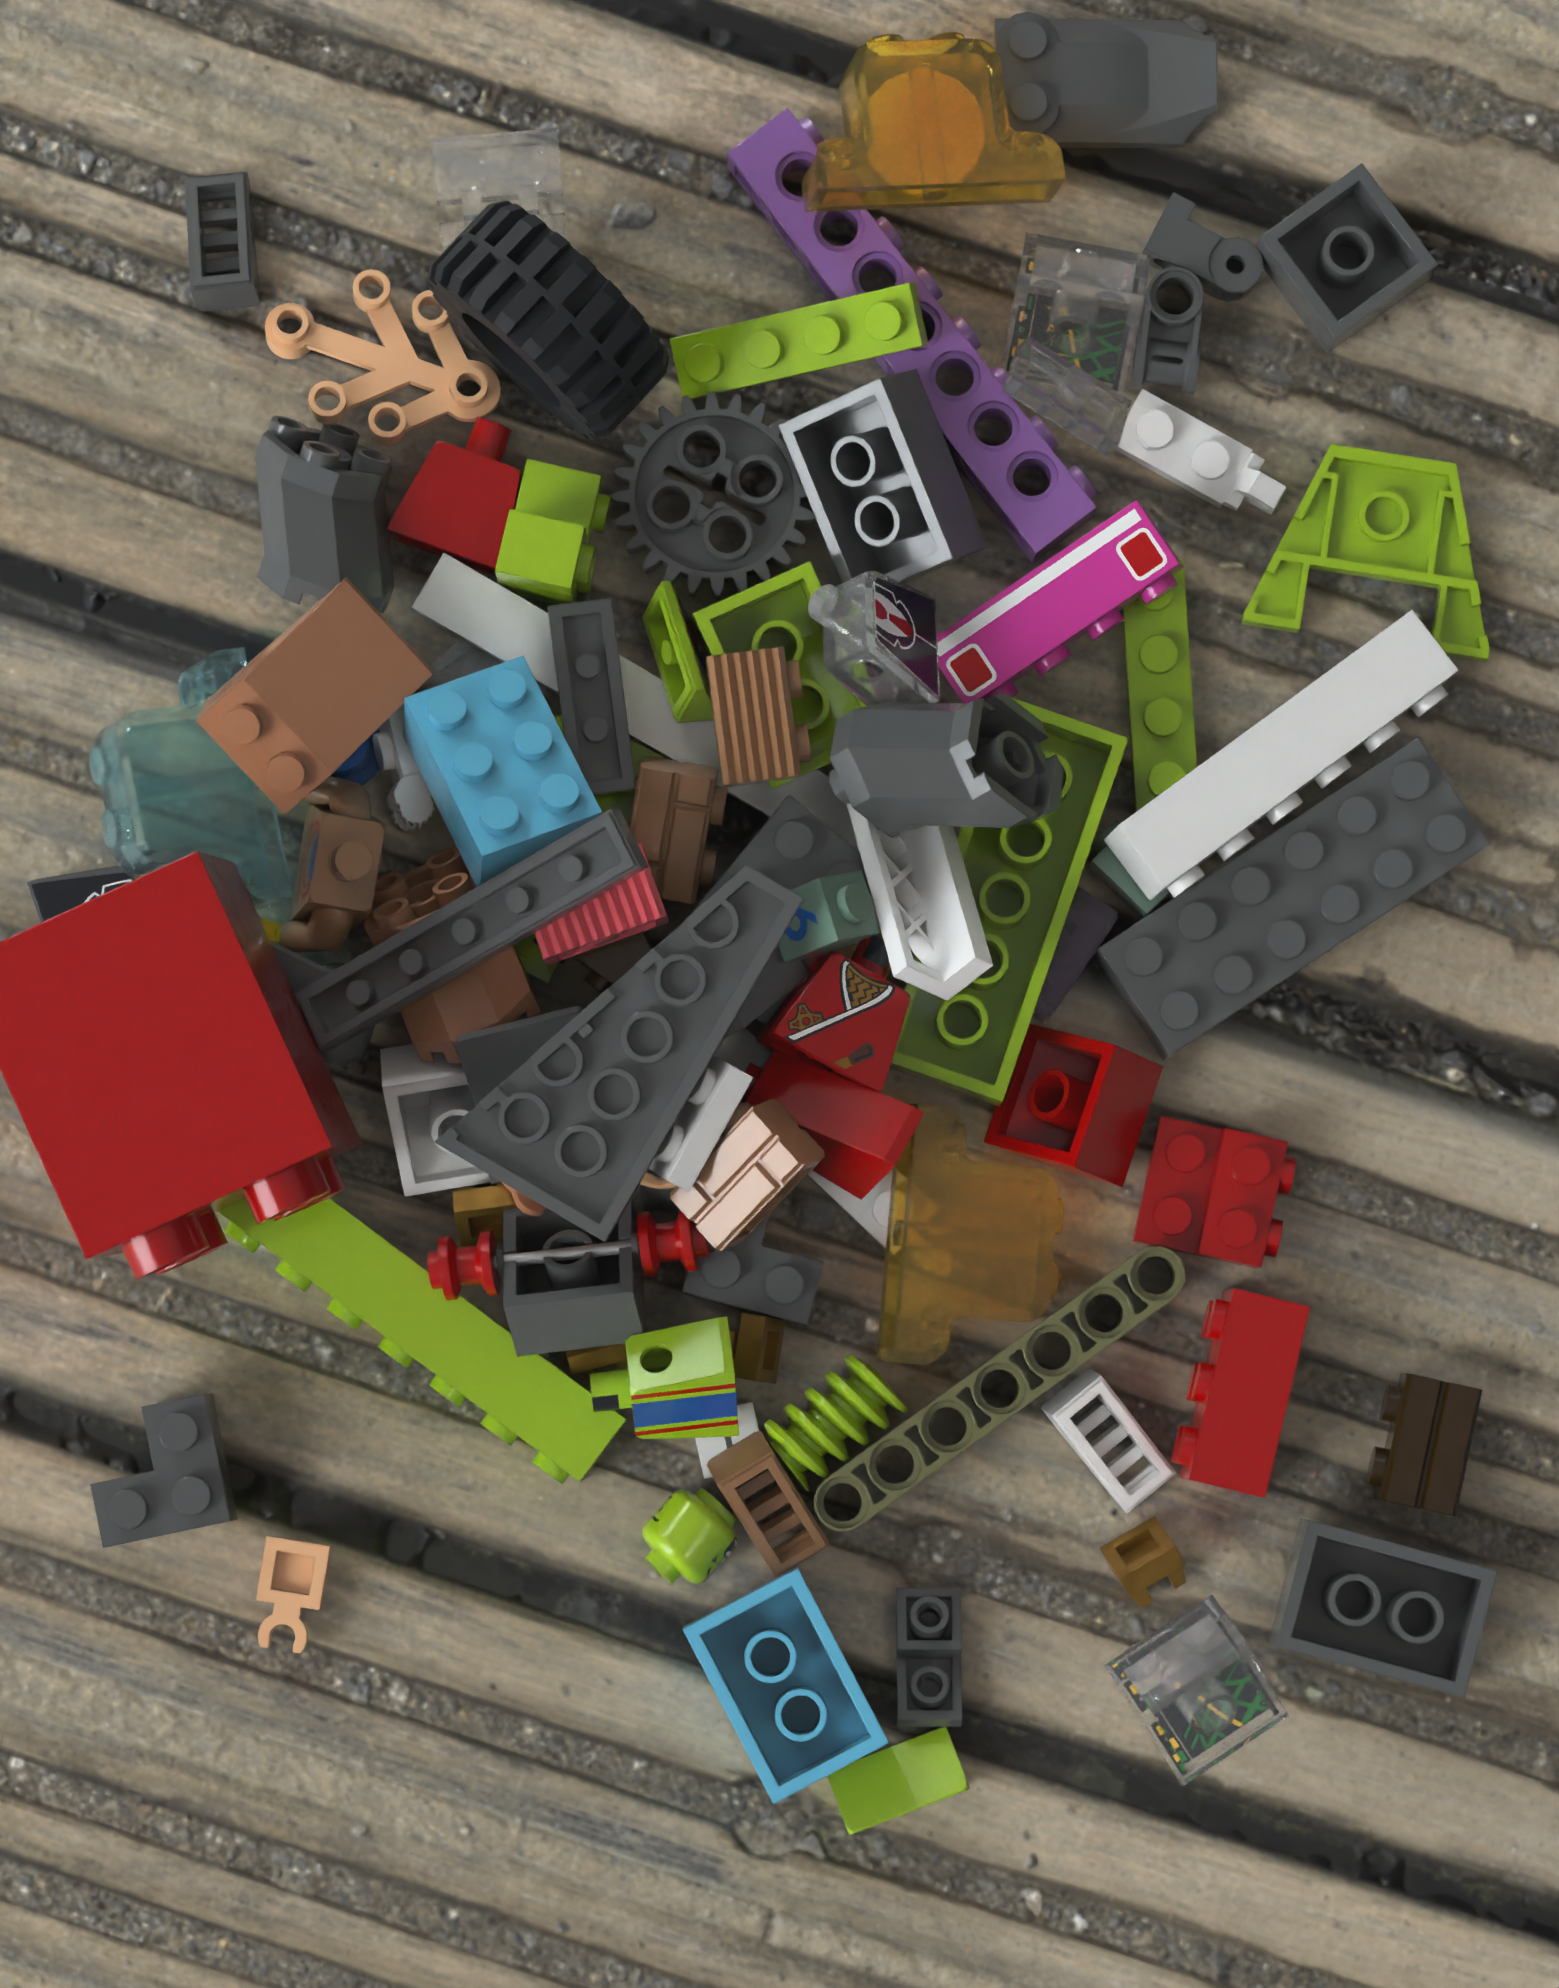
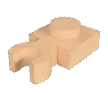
M266 1536L256 1600L274 1603L272 1615L268 1616L260 1625L258 1631L260 1647L269 1648L274 1628L284 1624L291 1627L295 1633L293 1652L302 1653L305 1650L309 1640V1630L306 1622L301 1618L303 1608L322 1609L332 1545Z

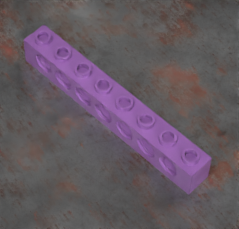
M786 108L727 152L728 170L829 301L867 293L862 289L859 280L866 272L871 270L885 271L892 277L895 286L905 283L916 284L923 321L930 326L933 332V337L928 341V346L880 356L874 359L887 376L917 369L954 463L1028 559L1034 563L1093 518L1096 506L1091 499L1097 496L1094 487L1076 465L1067 470L1056 456L1053 449L1058 446V442L1047 425L1037 415L1029 420L1014 400L1020 394L1006 372L998 365L990 370L975 351L981 347V343L969 324L961 316L951 320L937 302V300L943 297V294L931 275L922 266L913 271L899 252L904 248V243L890 222L883 216L875 221L862 205L861 201L866 198V194L853 174L846 167L836 171L822 153L828 148V145L816 126L807 117L798 122L791 111ZM804 171L814 176L818 186L809 195L795 196L785 189L783 181L793 172ZM841 220L849 223L855 229L857 235L847 245L834 246L823 238L821 230L829 222ZM959 369L967 374L972 386L962 395L951 396L940 390L936 383V378L944 370ZM995 418L1007 426L1010 437L1001 445L989 446L977 438L974 430L975 426L984 419ZM1035 468L1045 475L1048 481V489L1037 496L1024 495L1015 487L1013 476L1021 469Z

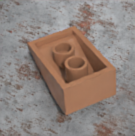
M345 577L205 701L196 721L286 815L333 774L404 704V698L413 695L433 675L434 671L354 584Z

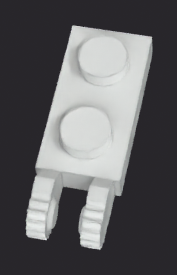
M403 704L379 727L380 732L373 734V746L381 771L390 770L393 787L385 798L387 810L391 812L389 818L393 820L392 825L398 826V830L403 829L404 832L411 830L413 832L415 828L420 829L422 827L421 824L427 823V819L433 816L431 813L435 810L433 808L435 801L431 800L432 795L403 738Z

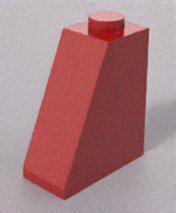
M776 1050L773 1051L761 1067L752 1062L749 1063L744 1072L752 1076L753 1079L738 1104L739 1106L748 1101L753 1107L771 1099L779 1101L798 1121V1127L806 1130L825 1151V1157L812 1171L860 1200L895 1167L924 1115L923 1111L910 1104Z

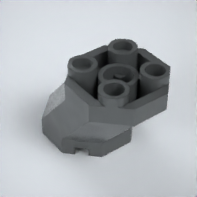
M273 416L271 418L268 430L262 435L255 457L264 545V557L257 578L282 599L300 605L303 593L320 600L347 577L381 614V612L384 613L387 610L394 589L385 489L392 471L390 466L392 459L379 451L357 444L360 435L351 428L334 423L323 424L322 430L307 428L301 422L288 417Z
M1006 693L994 695L984 701V698L973 700L968 704L883 702L853 709L836 720L830 760L834 769L830 771L829 783L838 799L844 803L851 804L854 810L880 828L886 835L894 838L909 830L923 826L1010 828L1040 820L1059 809L1064 770L1057 755L1055 754L1047 759L1040 746V742L1048 738L1042 722Z

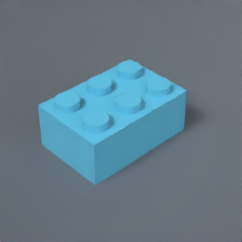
M524 656L404 698L403 738L476 887L602 814Z
M798 1567L683 1626L682 1630L773 1804L889 1743Z

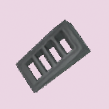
M237 172L185 178L190 288L197 309L202 312L258 306L260 304L259 279L248 173ZM236 199V207L202 211L203 202ZM237 225V231L204 234V228ZM239 251V256L209 260L206 258V254Z

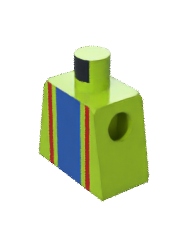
M727 1316L631 1335L625 1340L628 1369L589 1374L593 1411L601 1412L632 1408L635 1436L638 1438L670 1439L739 1436L735 1370Z

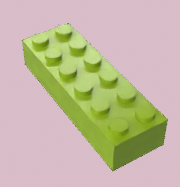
M1015 698L1012 699L1042 722L1048 738L1040 742V746L1047 759L1056 754L1064 770L1059 809L1040 820L1010 828L961 827L957 841L993 966L948 1001L907 983L904 991L910 995V1002L890 1068L996 1106H1000L1003 1102L1129 739ZM916 956L915 961H918V962L921 963V961L919 960V958Z

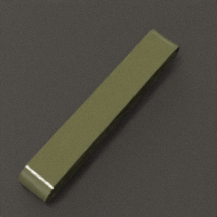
M1158 1246L1148 1247L1125 1260L823 1479L817 1486L813 1496L814 1510L818 1519L825 1526L836 1531H851L867 1522L1172 1301L1182 1291L1186 1280L1185 1267L1181 1258L1172 1250ZM1147 1258L1163 1260L1171 1271L1170 1285L1161 1294L1146 1292L1138 1282L1137 1272L1139 1266ZM1097 1295H1105L1112 1298L1120 1310V1318L1117 1325L1108 1332L1094 1330L1088 1324L1085 1317V1309L1088 1302ZM1044 1333L1060 1335L1068 1346L1066 1362L1055 1370L1041 1367L1033 1356L1035 1341ZM994 1370L1007 1372L1016 1383L1014 1399L1009 1405L1002 1408L989 1405L981 1394L983 1378ZM949 1407L956 1410L964 1420L965 1430L963 1435L952 1445L937 1443L929 1433V1420L935 1411L941 1408ZM891 1445L904 1447L910 1453L913 1461L910 1475L899 1483L884 1481L876 1469V1460L879 1453ZM838 1483L852 1485L858 1490L861 1497V1506L858 1513L848 1520L838 1521L833 1519L826 1513L824 1508L826 1492Z

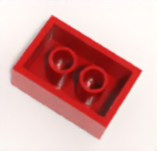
M1237 1288L1222 1291L1221 1299L1209 1300L1201 1330V1337L1211 1340L1206 1363H1194L1186 1393V1400L1196 1402L1191 1426H1179L1171 1456V1463L1181 1465L1178 1478L1250 1496L1266 1497L1310 1306Z

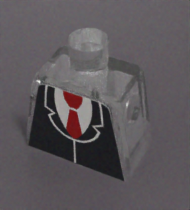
M866 571L836 587L826 584L814 592L808 604V613L812 619L823 625L824 665L827 671L867 706L883 702L936 703L940 701L936 599L877 571Z

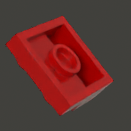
M1159 1116L1132 1241L1155 1247L1162 1246L1178 1252L1255 1269L1261 1268L1264 1256L1276 1257L1281 1240L1283 1220L1274 1219L1272 1216L1277 1193L1289 1195L1295 1174L1297 1159L1285 1156L1288 1142L1233 1129H1220Z

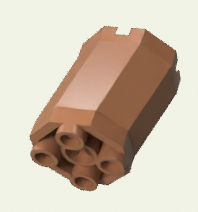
M458 848L443 849L432 855L425 865L406 873L391 872L377 878L370 915L364 920L365 929L374 947L476 888ZM513 945L404 1008L400 1013L422 1062H435L433 1052H443L448 1063H461L456 1039L459 1035L514 1022L524 1012H526L528 1018L534 1017L540 1012L535 990L525 971L516 946Z

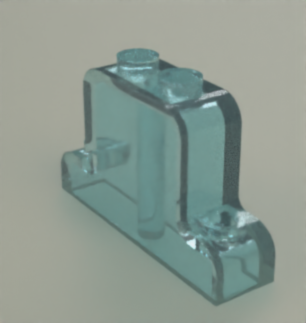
M240 647L217 650L182 672L178 680L181 706L133 711L104 727L95 738L94 747L90 751L89 765L94 782L97 785H101L105 806L101 821L103 837L107 846L113 848L115 859L124 870L132 874H148L195 851H200L235 863L257 910L270 908L293 897L276 807L266 794L196 721L205 701L247 665L245 648Z

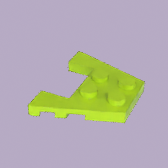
M1331 444L1242 615L1241 624L1298 633L1301 625L1309 569L1424 586L1438 590L1431 635L1447 656L1485 663L1489 659L1490 648L1488 637L1484 632L1478 581H1475L1469 544L1471 542L1457 464Z

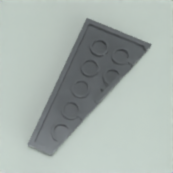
M746 865L687 917L679 927L644 955L627 973L591 1002L531 1055V1058L499 1086L495 1087L478 1105L434 1142L604 1242L607 1241L805 899Z

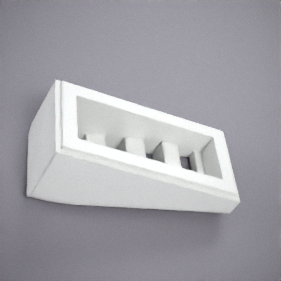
M1092 1369L1082 1372L1041 1407L1057 1430L1125 1513H1129L1176 1474L1102 1375ZM1097 1397L1100 1402L1075 1422L1070 1419L1086 1404ZM1111 1415L1116 1423L1089 1443L1085 1436ZM1128 1436L1133 1443L1108 1464H1105L1101 1457ZM1142 1456H1145L1150 1464L1122 1486L1117 1477Z

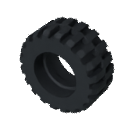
M504 200L487 205L430 266L427 280L428 288L433 292V297L438 304L446 310V314L462 329L466 337L490 359V362L506 374L521 391L534 399L542 409L559 419L567 428L572 431L575 430L586 439L594 440L609 436L666 375L669 361L668 351L659 342L660 337L645 322L643 315L637 308L627 301L622 292L610 280H607L589 259L570 245V242L558 232L551 230L544 221L534 214L530 215L523 207L516 203L511 204L510 201Z

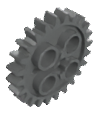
M709 392L705 409L696 410L693 402L687 395L682 397L683 415L675 418L668 409L661 406L658 408L662 427L656 430L643 422L638 425V431L645 444L643 447L629 443L624 444L623 453L634 463V466L615 468L614 478L621 483L629 485V489L613 493L612 504L630 508V512L623 514L615 520L616 527L620 531L636 530V534L627 542L626 550L629 554L647 549L649 554L642 565L643 572L648 574L663 565L666 568L664 581H671L672 585H674L681 576L688 579L689 597L694 598L702 582L711 584L715 600H721L725 582L733 581L737 591L741 592L747 589V577L752 574L760 582L771 579L767 566L771 562L787 570L791 567V559L784 548L786 545L795 548H805L807 539L795 529V526L814 524L815 515L810 510L800 506V503L808 502L809 500L803 485L800 484L799 475L786 443H783L781 440L782 433L778 425L786 422L784 418L775 421L767 427L763 424L765 404L760 403L748 416L741 413V395H734L728 409H719L715 393ZM696 440H707L717 446L720 454L714 464L699 468L687 462L684 457L685 449ZM672 467L682 472L684 476L695 482L698 486L710 491L716 487L717 483L725 485L726 499L738 507L740 506L745 510L763 515L766 519L764 524L757 525L749 521L739 511L723 502H716L712 509L706 508L704 506V494L701 490L684 482L665 476L664 470ZM754 469L767 471L776 482L775 488L764 497L749 496L742 490L739 484L745 473ZM673 494L681 496L690 506L689 513L683 520L677 523H667L656 516L653 510L660 498ZM724 524L735 525L743 531L746 537L745 543L735 552H720L712 546L709 540L715 528Z

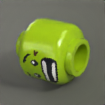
M699 1487L694 1494L684 1489L676 1490L648 1519L642 1528L643 1538L652 1549L644 1559L671 1584L680 1576L691 1583H704L735 1550L737 1537L732 1528L738 1521L717 1499L703 1488Z

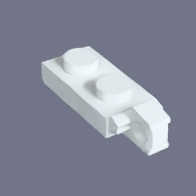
M1144 389L1139 393L1110 446L1113 450L1218 508L1224 505L1237 511L1242 500L1271 515L1286 490V486L1259 471L1265 460L1252 453L1253 449Z

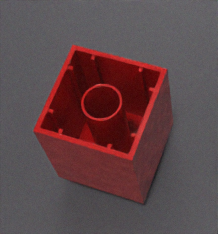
M195 851L0 941V1071L86 1260L124 1253L136 1280L156 1273L157 1276L228 1244L215 1212L246 1198L257 1224L273 1218L275 1221L283 1219L347 1189L333 1158L362 1145L361 1139L234 862Z

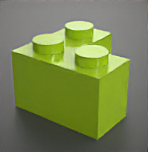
M532 459L526 460L515 510L509 509L495 568L499 585L518 596L558 605L575 603L579 592L590 594L598 557H595L596 546H591L590 541L593 531L604 533L612 496L602 494V475Z

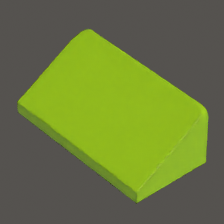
M939 1727L866 1755L827 1776L849 1835L970 1789L947 1727Z

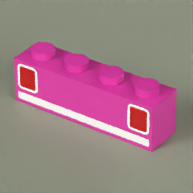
M1135 500L936 636L937 665L962 703L968 704L973 700L984 698V701L994 695L1003 693L1014 697L1019 692L1014 682L1033 669L1041 677L1063 664L1072 656L1067 646L1088 633L1091 639L1095 641L1112 631L1125 620L1120 610L1141 597L1144 603L1148 605L1168 593L1178 585L1173 575L1184 568V566L1143 505Z

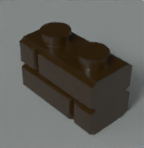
M1400 1373L1398 1385L1387 1384L1381 1405L1380 1421L1390 1423L1385 1448L1377 1446L1373 1448L1366 1480L1367 1484L1377 1486L1374 1499L1456 1516L1482 1395L1481 1389L1409 1373Z

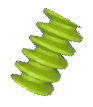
M851 1354L844 1359L849 1379L846 1380L831 1370L824 1375L829 1395L826 1396L812 1387L804 1391L810 1409L808 1412L792 1403L784 1407L789 1422L787 1429L771 1419L764 1423L769 1444L808 1492L810 1488L804 1471L809 1469L825 1479L830 1474L825 1454L829 1453L843 1462L850 1458L844 1440L846 1437H850L866 1446L870 1442L864 1424L867 1420L885 1430L890 1426L884 1408L887 1404L904 1414L908 1412L906 1406L870 1362L865 1363Z

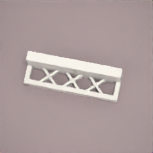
M846 803L893 977L948 1001L993 966L954 827L923 826L892 838L854 810L851 804ZM911 950L919 958L921 963L913 960Z

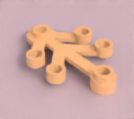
M370 269L359 273L353 281L352 289L354 303L360 310L367 313L383 346L315 323L311 312L304 306L296 303L278 305L270 311L266 318V342L275 355L284 359H298L313 350L371 371L341 385L333 381H321L311 388L308 396L309 411L311 416L322 424H334L344 417L346 411L409 384L431 393L402 407L393 402H381L375 405L368 416V429L371 437L377 443L382 445L396 444L402 440L406 432L445 415H450L462 422H475L477 417H488L499 403L500 382L496 373L483 362L467 359L449 322L450 318L446 314V310L438 304L431 290L418 294L412 304V320L420 331L429 334L442 367L418 359L390 302L391 287L389 279L378 270ZM367 284H376L382 288L383 293L378 298L368 299L360 293V290ZM431 304L438 306L443 313L437 319L428 320L422 317L419 311L424 306ZM287 318L296 319L302 324L301 328L292 334L281 331L278 326ZM464 381H473L481 389L474 396H464L457 390V387ZM323 395H333L339 400V404L332 410H322L316 405V401ZM382 416H393L398 420L399 425L392 431H382L375 423Z

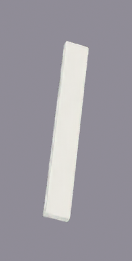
M443 553L415 600L412 610L503 663L524 656L536 682L558 694L548 613ZM619 655L629 736L668 759L677 760L681 763L689 762L712 766L719 769L716 786L722 787L714 720L677 723L673 717L662 679ZM814 770L772 790L768 782L727 787L729 795L767 817H770L786 796L790 795L859 852L847 804L838 799L829 783V776L818 770Z

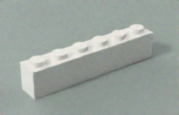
M1411 610L1120 823L1104 841L1149 901L1166 889L1176 898L1205 876L1199 865L1217 852L1223 861L1232 857L1255 839L1248 829L1266 816L1272 825L1276 824L1303 803L1297 792L1313 780L1316 781L1321 789L1325 788L1352 767L1346 756L1363 744L1369 753H1372L1400 731V728L1394 721L1409 709H1412L1419 718L1446 698L1449 694L1442 685L1459 670L1418 616Z

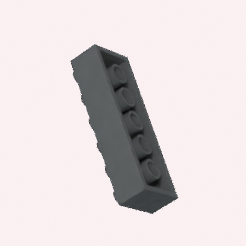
M1416 738L1099 947L1093 956L1164 1061L1479 853L1490 843L1419 738Z

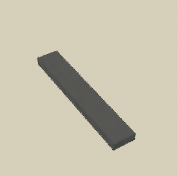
M611 808L301 989L294 996L320 1050L332 1051L648 868L647 862L621 810Z

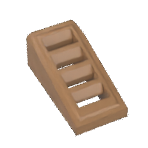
M761 1431L752 1433L708 1461L707 1467L717 1486L775 1578L831 1545ZM774 1481L777 1482L778 1485L753 1501L748 1504L744 1502L746 1498ZM790 1503L791 1508L759 1526L758 1521ZM802 1522L805 1527L804 1530L778 1546L772 1547L770 1541Z

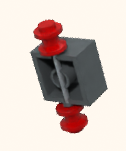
M631 1198L608 1240L605 1242L548 1208L540 1216H530L523 1213L519 1208L503 1210L502 1249H497L492 1230L481 1231L477 1244L473 1246L457 1247L450 1235L440 1236L438 1239V1250L428 1251L427 1263L432 1289L442 1288L447 1301L458 1300L462 1286L481 1284L488 1296L499 1295L501 1277H503V1307L516 1354L517 1356L625 1344V1340L631 1335L645 1333L644 1274L645 1277L656 1276L661 1262L676 1260L682 1262L687 1272L698 1271L699 1258L710 1256V1245L696 1228V1223L689 1220L680 1209L676 1221L656 1223L649 1211L639 1212L638 1216H636Z

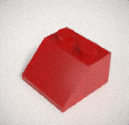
M1029 1024L1003 1102L1000 1106H995L983 1143L1075 1175L1123 1188L1163 1066L1115 1044Z

